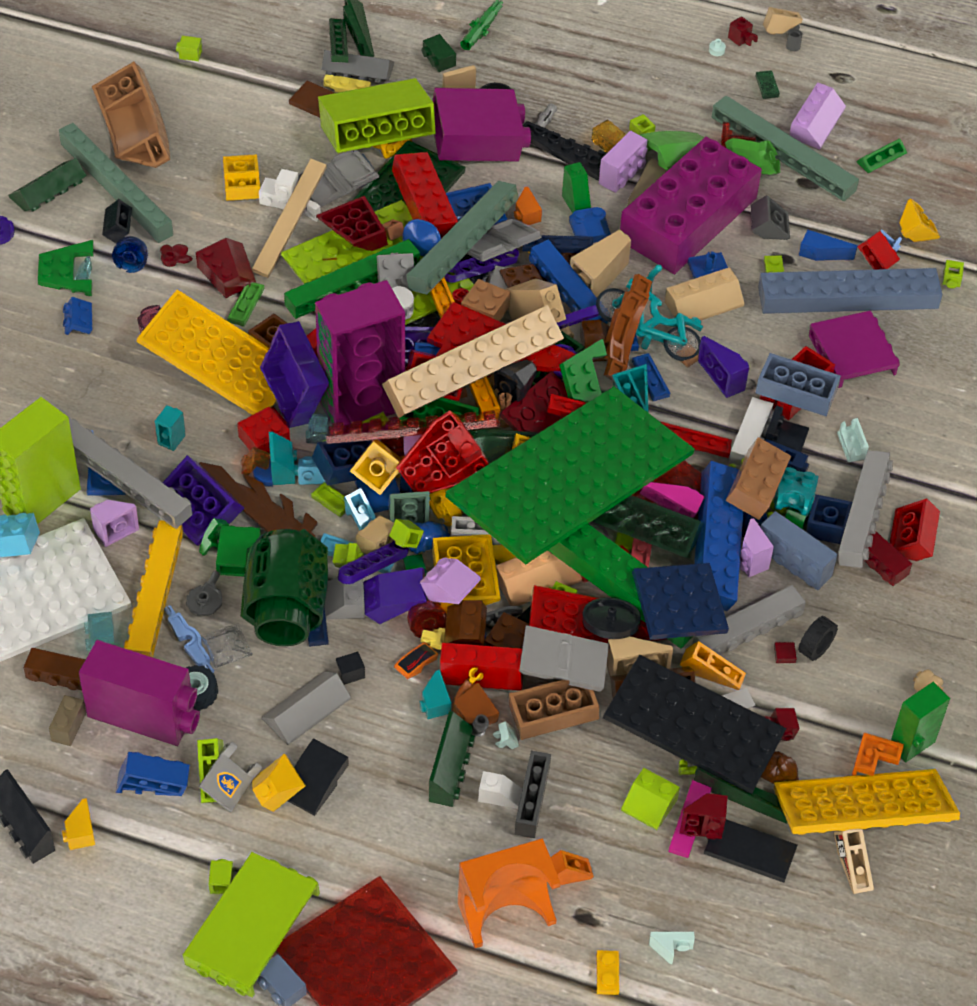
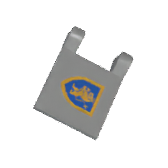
M234 742L225 744L221 754L198 786L229 812H232L252 780L262 769L259 763L251 764L247 772H245L229 758L237 749V745Z

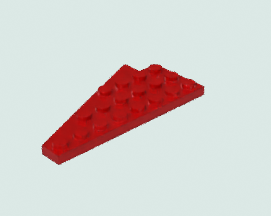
M452 302L427 337V343L441 348L436 354L440 356L506 324L456 302ZM553 344L520 361L527 359L533 362L537 371L558 372L561 371L559 364L576 354Z

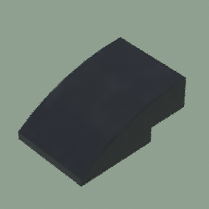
M313 738L294 766L305 787L291 797L288 802L315 816L337 787L338 779L349 766L348 756Z

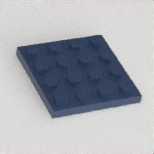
M710 563L633 569L632 574L650 640L728 633L729 627Z

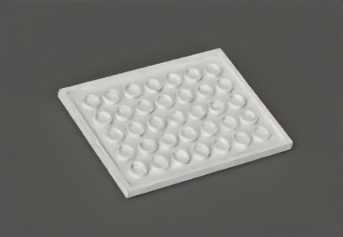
M84 518L38 536L31 554L0 557V662L132 607L130 599Z

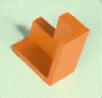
M863 733L852 776H856L857 772L874 776L878 760L898 765L904 744Z

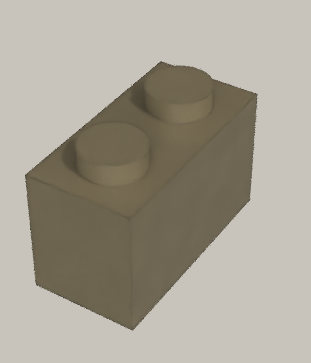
M64 695L49 726L52 742L67 746L72 745L86 715L83 699Z

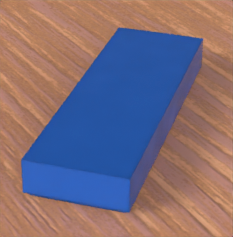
M650 354L632 357L634 367L647 364L648 393L652 401L670 397V391Z

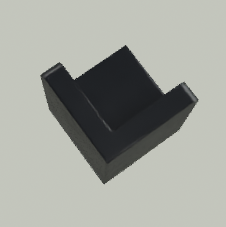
M358 651L336 658V663L341 673V681L344 685L365 678V666Z

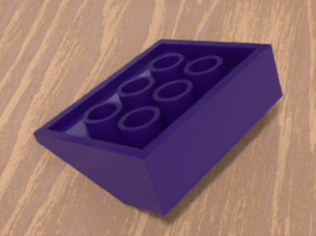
M188 455L162 482L167 487L173 488L178 495L187 498L191 502L192 516L182 524L183 532L197 546L201 544L206 529L213 518L223 519L230 524L244 509L219 482Z

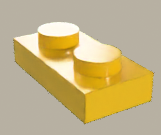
M597 950V994L619 995V951Z

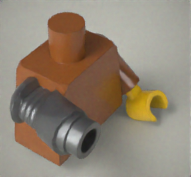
M472 668L469 671L470 678L464 681L453 699L452 710L473 727V734L475 736L481 737L485 734L489 725L498 722L499 711L479 683L475 684L476 680L479 681L483 678V673H480L475 678L474 674L478 668Z

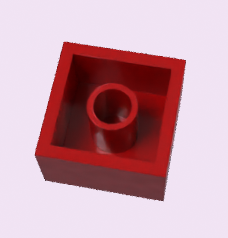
M270 407L237 423L238 437L256 459L263 454L270 453L269 432H274L290 441V430Z

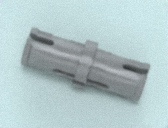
M552 103L548 104L544 112H541L538 116L539 119L535 124L545 128L552 121V116L557 111V107Z

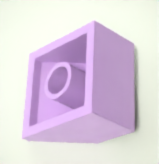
M106 500L90 508L94 533L105 547L139 530L135 504Z
M754 518L750 519L740 556V569L745 571L748 577L769 569L774 548Z
M442 558L420 583L429 601L459 604L481 578L458 559Z

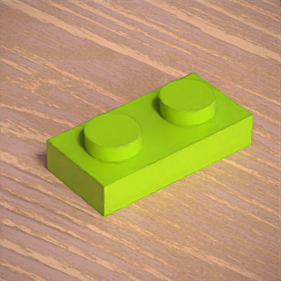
M764 256L765 273L784 272L782 256Z

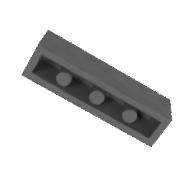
M531 750L515 821V835L535 838L550 770L551 754Z

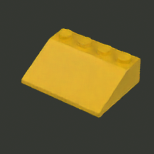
M491 535L433 538L432 557L434 566L442 558L458 559L481 578L463 600H482L485 606L500 601ZM438 602L440 616L447 615V607L453 604Z

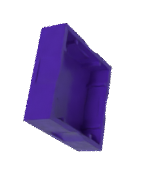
M297 321L278 326L271 347L260 366L289 428L309 424L329 384L300 322Z

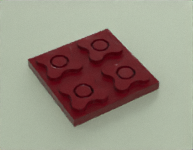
M551 371L528 390L525 398L519 402L517 400L514 401L499 416L516 434L532 438L564 418L563 416L547 413L551 394L568 398L565 385Z

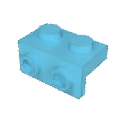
M311 456L298 459V483L300 485L322 484L325 482Z

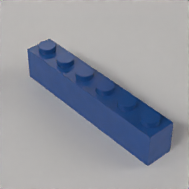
M549 239L531 247L529 256L531 264L535 265L540 275L548 282L557 284L560 298L570 308L571 313L596 305L597 297ZM599 302L601 311L609 317L610 313L602 305V303ZM598 315L595 318L589 319L601 320L605 324H608V321L604 320L600 315Z

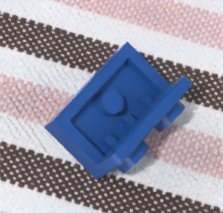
M71 297L68 303H65L63 306L65 334L69 335L72 329L90 334L92 331V303Z

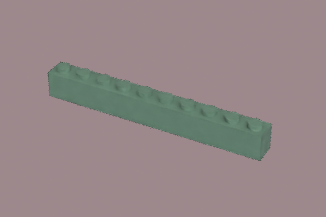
M724 96L713 105V119L746 140L755 142L771 141L778 154L775 156L776 159L840 200L846 201L857 191L859 182L857 177L730 97Z
M74 123L59 129L61 145L74 158H77L78 162L115 200L120 199L132 207L131 216L158 243L173 236L172 220Z
M497 181L406 275L408 289L428 294L518 200L516 184Z

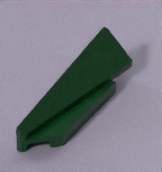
M699 767L696 768L694 781L713 788L712 793L726 795L730 801L787 824L786 817L776 795L757 787L750 794Z

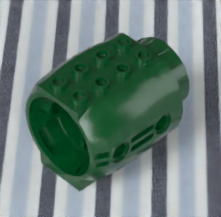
M305 529L272 530L262 534L251 547L247 548L240 617L254 626V632L258 639L270 645L294 646L301 644L308 638L309 632L319 627L323 620L328 586V547Z

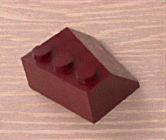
M365 195L316 215V218L354 247L374 251L388 245L386 230Z
M224 238L196 252L197 268L225 298L242 291L247 285L250 287L253 282L256 283L243 243Z

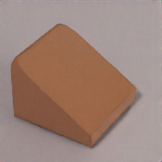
M392 219L382 224L386 230L387 238L391 241L403 235L404 227L402 222Z

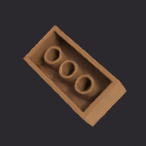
M758 437L748 449L726 501L759 520L769 508L791 456Z
M559 680L509 694V707L521 740L599 719V704L594 691L571 686L568 680Z

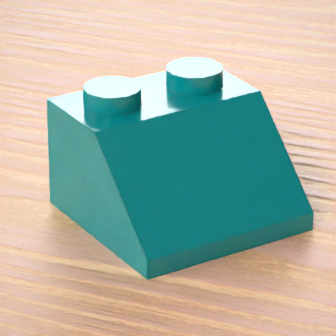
M269 432L273 485L295 484V476H298V465H294V461H297V450H293L291 441L274 432Z

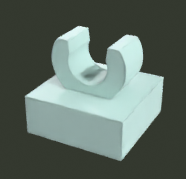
M506 721L498 724L500 731L494 732L493 736L497 739L501 738V740L496 742L495 745L499 748H503L506 745L511 749L518 747L515 729Z

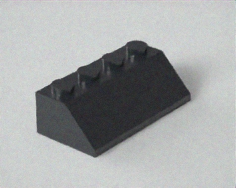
M8 769L4 770L0 775V823L4 828H9V835L13 842L20 844L21 847L19 849L24 858L29 857L34 864L56 851L52 833Z

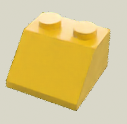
M374 438L350 472L381 495L399 473L396 466L402 458L377 438Z

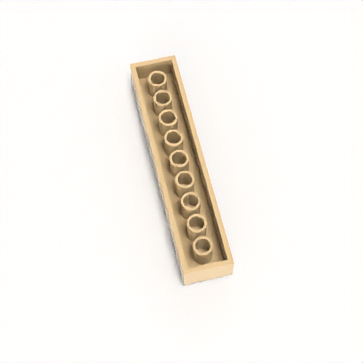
M546 305L387 380L382 386L398 418L472 384L504 366L516 363L564 339L549 306Z

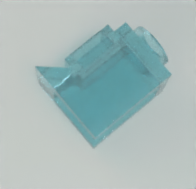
M312 414V418H309L308 430L306 431V443L317 444V442L328 439V415Z

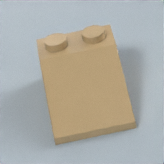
M630 636L622 639H608L609 647L606 665L610 676L628 674L639 654L670 669L673 647L670 645Z

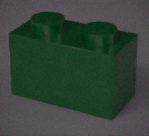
M440 34L423 40L422 54L424 57H427L432 67H435L438 72L456 66V53Z

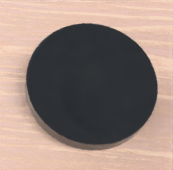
M595 599L586 604L583 609V625L588 631L599 637L607 639L627 638L635 634L640 627L641 615L639 610L631 603L621 599Z

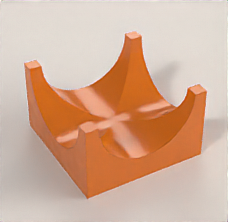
M543 838L460 862L458 906L474 948L483 946L481 930L485 920L495 910L504 906L520 905L531 908L543 917L548 926L556 924L557 920L551 905L547 882L552 889L559 888L561 882Z

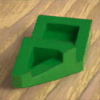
M213 518L209 524L199 549L203 556L213 546L218 548L219 542L217 540L220 537L221 526H229L225 520Z

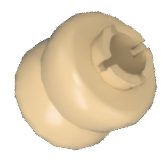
M929 669L923 672L919 671L916 674L917 677L913 679L916 691H920L931 682L936 683L942 690L944 689L942 687V678L936 676Z

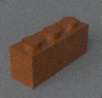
M31 648L23 668L25 677L31 681H40L52 686L58 685L67 687L70 690L82 691L79 671L86 659Z

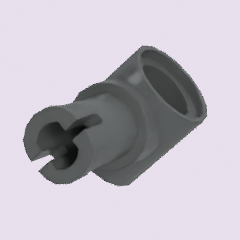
M799 24L788 31L786 48L790 51H798L801 48L803 33L799 30Z

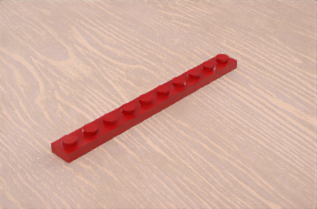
M551 394L547 413L565 417L585 405L586 402ZM661 422L692 446L694 450L729 458L732 439Z

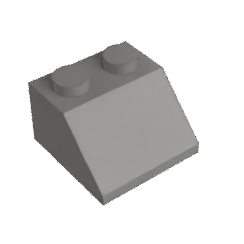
M337 576L328 582L324 605L326 620L365 618L363 579L353 584H343L338 580Z

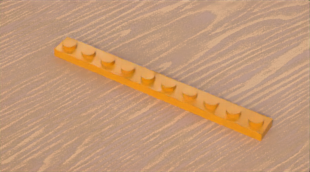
M442 278L430 291L440 318H442L452 302H455L445 278ZM487 376L469 384L482 417L500 413V406Z

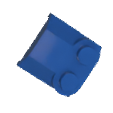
M600 207L576 210L569 216V223L574 236L593 237V243L611 235L606 221V212Z

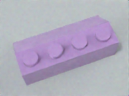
M817 82L793 120L790 136L801 143L821 149L846 108V105L832 87Z

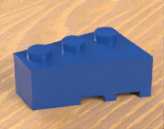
M128 752L119 770L116 793H122L123 790H135V794H142L143 791H155V795L182 796L187 787L190 765L184 764L181 761L166 760L159 756L143 755L140 752Z

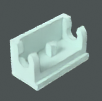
M858 418L852 419L851 425L847 427L845 421L842 422L837 435L847 462L865 460L869 446Z

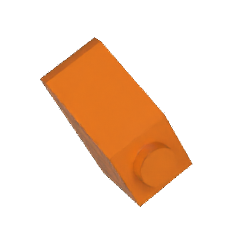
M527 186L524 187L516 202L514 217L524 224L532 225L541 222L542 208Z
M563 850L551 856L561 885L594 878L588 858Z

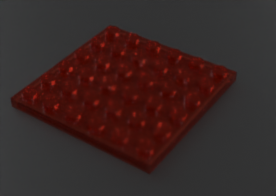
M378 876L284 938L275 951L306 984V991L317 1006H412L458 974L456 967L381 876Z

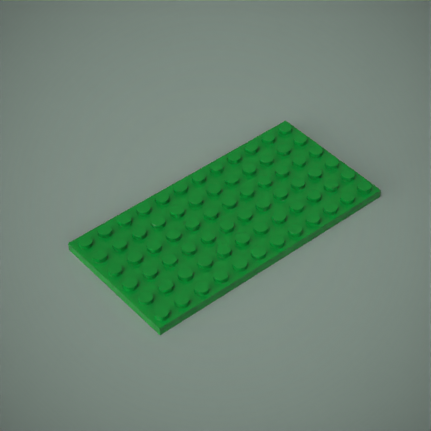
M613 386L446 491L445 497L526 565L693 455L694 448Z

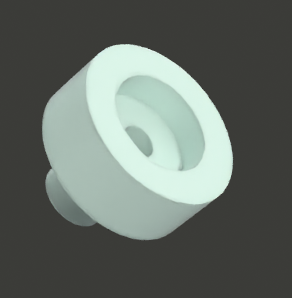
M716 39L710 43L709 53L711 55L722 56L725 53L726 45L721 39Z

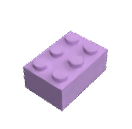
M629 131L601 159L599 184L615 193L620 188H623L630 178L632 179L636 172L646 164L647 139Z

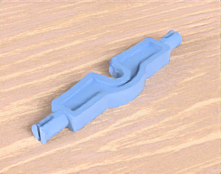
M171 605L168 608L166 606L164 611L168 615V623L173 629L177 640L181 642L192 639L185 644V652L196 665L205 666V668H209L214 673V669L209 664L210 657L202 646L199 632L187 624L180 612L175 613Z

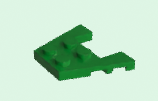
M89 240L39 254L38 285L58 290L61 288L69 289L72 293L83 292L86 296H92V279L74 280L75 257H94V241Z
M603 339L559 364L568 398L588 403L602 394L592 359L607 356Z

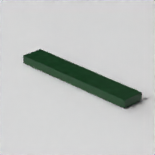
M330 18L331 62L348 63L345 19Z

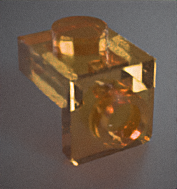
M253 447L241 459V474L249 476L256 466L267 470L270 453Z

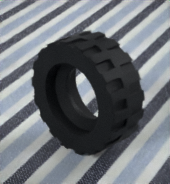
M825 616L818 617L804 633L799 644V652L810 660L816 661L830 647L837 634L838 625Z

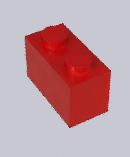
M881 231L857 246L873 270L888 269L900 260L896 251L891 247Z

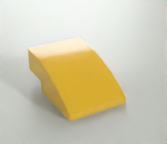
M257 154L223 156L226 201L259 199L260 180Z

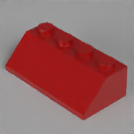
M442 643L440 669L445 685L461 686L467 678H470L469 671L472 668H478L474 676L476 678L480 673H483V678L479 681L476 680L475 684L479 683L482 688L521 691L523 673L519 669L522 649Z

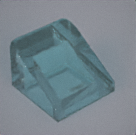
M87 256L79 266L75 280L89 279L92 271L90 256Z

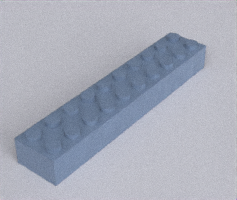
M936 268L760 273L758 284L763 314L939 309L943 295Z

